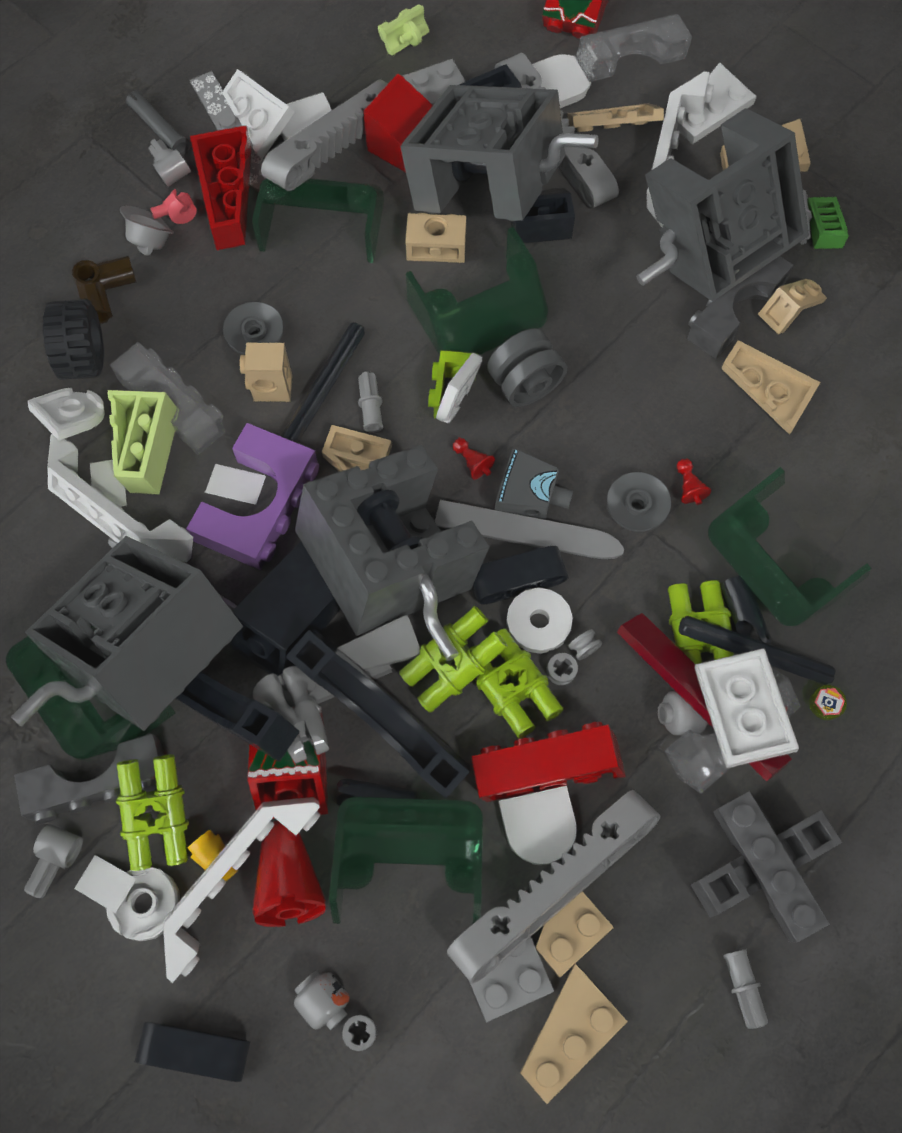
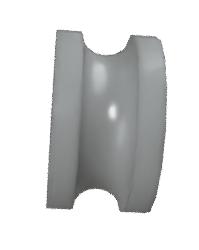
M593 629L582 633L569 644L570 650L577 652V660L588 657L602 645L600 639L596 640L594 638L595 632Z
M567 653L555 654L546 667V674L549 680L557 685L569 684L574 680L578 672L576 660ZM565 662L569 665L567 671H571V674L567 675L564 673L560 677L555 673L557 667H553L555 663L561 665Z
M364 1015L351 1017L344 1024L342 1031L343 1040L350 1049L355 1051H363L371 1047L377 1036V1028L374 1021ZM359 1021L367 1024L365 1031L370 1034L366 1043L363 1039L360 1040L361 1045L353 1042L354 1034L350 1032V1028L354 1023L356 1026H359Z

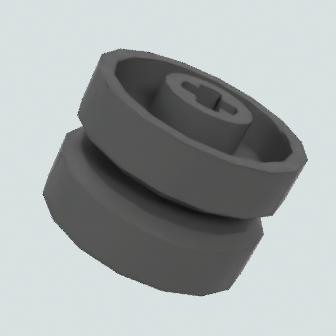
M533 328L512 336L499 346L488 361V372L499 386H502L503 394L513 407H523L542 399L553 391L567 374V364L556 350H552L553 345L542 329Z

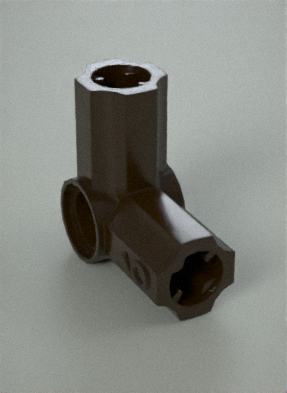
M129 256L97 264L90 260H82L77 262L72 269V276L80 299L90 300L97 312L100 324L107 323L113 317L106 290L136 283Z

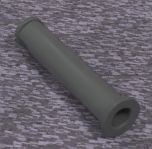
M139 91L131 92L137 98L136 101L128 94L126 98L127 105L140 116L170 149H177L181 156L185 155L190 148V141L186 137L181 136Z

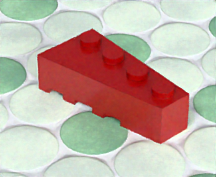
M247 125L190 136L216 250L245 245L252 152Z
M592 722L583 725L582 731L568 733V730H557L548 733L547 739L535 741L534 738H523L514 741L513 747L501 749V746L495 745L482 748L480 750L481 754L471 756L479 798L490 802L534 793L533 787L539 786L541 791L567 786V780H574V783H583V785L598 782V779L602 777L601 774L611 772L614 779L626 777L617 737L609 724L603 725L602 722Z

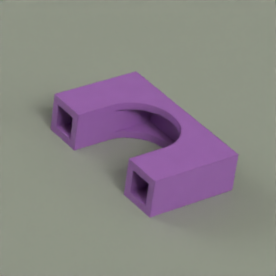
M246 423L232 450L238 463L262 472L276 481L278 488L274 500L266 509L251 516L232 515L201 502L186 530L193 536V542L261 570L264 563L269 562L274 556L277 539L280 534L284 535L291 522V513L295 507L299 508L303 484L316 478L319 464L315 450Z

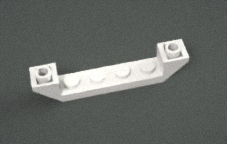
M703 72L670 92L652 170L670 158L674 160L671 152L672 149L678 148L680 131L676 130L678 124L683 125L685 113L703 114L705 104L711 103L714 85H709L710 72ZM648 188V189H647V209H648L649 212L653 215V217L656 219L655 212H654V208H653V204H652V200H651V196H650V192H649V188Z
M51 434L47 466L48 489L117 543L125 536H128L182 562H187L191 559L193 536L185 528L178 526L169 519L152 531H149L143 523L137 522L125 513L121 506L112 503L96 487L90 486L76 473L78 472V449L71 441L65 439L58 440Z
M309 797L263 802L170 911L163 924L166 975L169 981L173 983L180 974L186 977L200 959L196 955L200 943L183 930L181 926L183 925L185 928L191 926L202 910L198 906L206 896L213 899L226 883L222 877L231 867L237 870L248 858L250 852L247 848L256 838L261 842L274 826V823L271 822L273 817L295 835L302 828L307 832L320 817V814L317 812L320 808L317 799Z

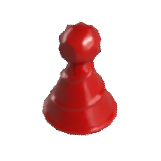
M459 437L454 441L453 450L457 454H463L473 480L479 479L483 474L489 476L492 473L490 469L495 462L494 456L469 449L465 438Z
M688 458L681 459L676 466L678 473L683 475L681 502L684 504L696 502V505H700L702 500L711 494V488L707 487L706 484L692 473L694 467L692 461Z

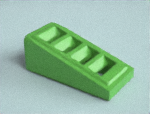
M809 197L807 201L808 209L812 214L810 228L814 249L843 248L848 238V231L837 197ZM820 213H831V215H820ZM822 221H832V223H822Z

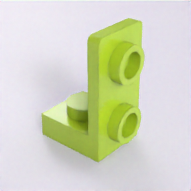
M440 350L439 362H433L432 380L436 381V388L430 389L428 407L434 408V418H436L443 399L445 377L453 378L472 353Z

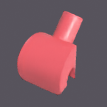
M176 189L169 194L163 201V204L150 208L154 220L169 215L172 222L176 224L190 222L195 217L197 210L189 194L181 192L177 196Z

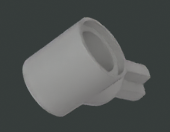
M153 139L150 141L152 145L149 147V151L155 158L152 165L167 187L191 172L177 149H168L162 140L156 141Z
M47 824L35 841L33 851L35 856L40 859L24 891L36 898H43L59 867L65 869V867L68 868L75 862L81 851L83 838L55 825Z

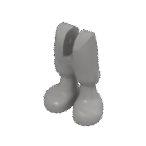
M291 666L284 669L282 676L288 692L293 697L294 708H290L287 704L279 677L273 673L265 676L256 684L253 690V698L279 713L300 731L287 750L293 761L299 763L307 759L304 751V742L310 741L317 755L328 751L329 745L320 716L321 706L312 697L308 696L314 690L316 683L297 666Z

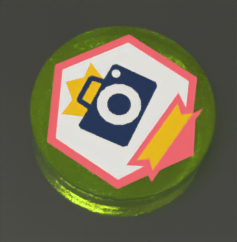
M824 685L811 694L809 705L816 717L829 721L838 718L845 712L847 700L839 688L832 685Z

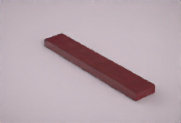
M643 613L623 623L617 633L713 728L695 671L696 664ZM785 754L748 764L768 781L785 768L792 758Z

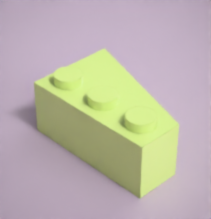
M108 390V399L111 401L112 415H109L114 437V440L111 441L114 477L130 493L160 494L180 410L166 392Z

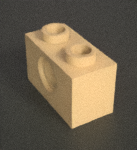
M408 213L406 230L407 261L465 263L466 216Z
M246 342L245 355L240 356V372L245 374V386L247 390H251L253 400L291 402L292 372L285 344Z

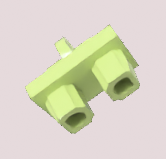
M419 4L410 10L406 8L401 11L399 16L390 23L384 22L378 26L380 38L385 42L387 53L392 56L410 44L413 46L419 45L422 42V36L430 32L424 19V7Z

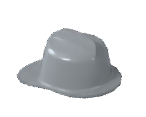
M134 206L120 207V213L126 220V239L130 243L137 245V249L146 256H149L153 250L162 249L169 234L174 233L161 218L154 220L151 212Z

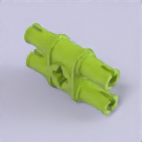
M711 580L701 584L700 590L704 612L692 611L687 584L681 583L669 586L668 594L672 610L669 625L673 628L676 646L695 664L702 663L700 654L702 652L712 653L714 660L734 656L733 652L681 635L678 630L681 619L685 616H691L732 631L729 619L731 612L724 607L720 582Z
M476 606L472 607L456 623L444 625L446 634L459 653L454 658L456 666L450 665L453 659L447 661L435 640L432 639L428 644L421 645L420 654L399 671L402 679L412 687L432 669H436L439 673V679L417 697L420 704L428 712L432 713L452 694L457 696L463 693L462 689L480 674L484 675L487 670L486 665L508 648L504 639L494 631L473 650L469 649L466 645L468 644L467 639L488 622L486 616Z
M504 628L497 633L508 645V648L500 653L505 663L499 667H493L491 663L487 664L485 674H480L476 677V687L482 690L494 707V713L498 714V716H503L518 739H522L529 735L535 729V726L519 705L521 701L531 698L547 721L559 716L563 712V707L547 687L549 684L547 676L542 675L530 659L531 654L526 652V650H521L507 629ZM478 645L473 646V647H471V648H469V649L473 650V649L476 648ZM510 679L513 683L518 681V686H514L512 683L506 685V680Z
M174 754L153 758L157 789L149 792L142 790L138 759L117 763L120 794L117 795L116 804L120 807L122 822L120 835L124 840H127L131 871H140L151 867L152 861L148 836L154 833L163 835L167 865H179L188 860L184 831L188 829L189 821L185 819L182 796L185 794V790L182 788V785H178ZM149 805L153 806L154 811H160L156 819L152 818L151 813H145Z

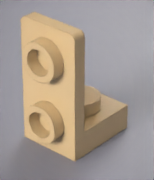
M803 279L778 287L758 315L776 333L781 334L786 331L803 309L821 304L827 297L821 292L822 289L816 282Z

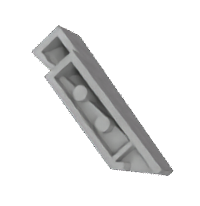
M404 615L337 647L373 680L392 673L390 664L413 659L420 654V646L408 615ZM283 674L278 677L286 702L290 708L295 707L293 697L288 692L283 680ZM317 683L314 690L308 695L318 704L335 697Z

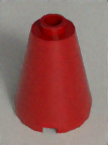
M274 821L272 822L274 823L273 828L261 841L253 903L255 923L265 927L286 926L285 919L297 918L298 924L305 923L325 913L326 898L300 832L295 835L282 823Z

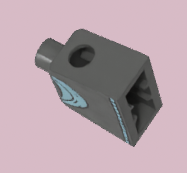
M512 448L497 495L495 510L546 520L550 504L569 509L574 491L556 486L559 475L557 467Z

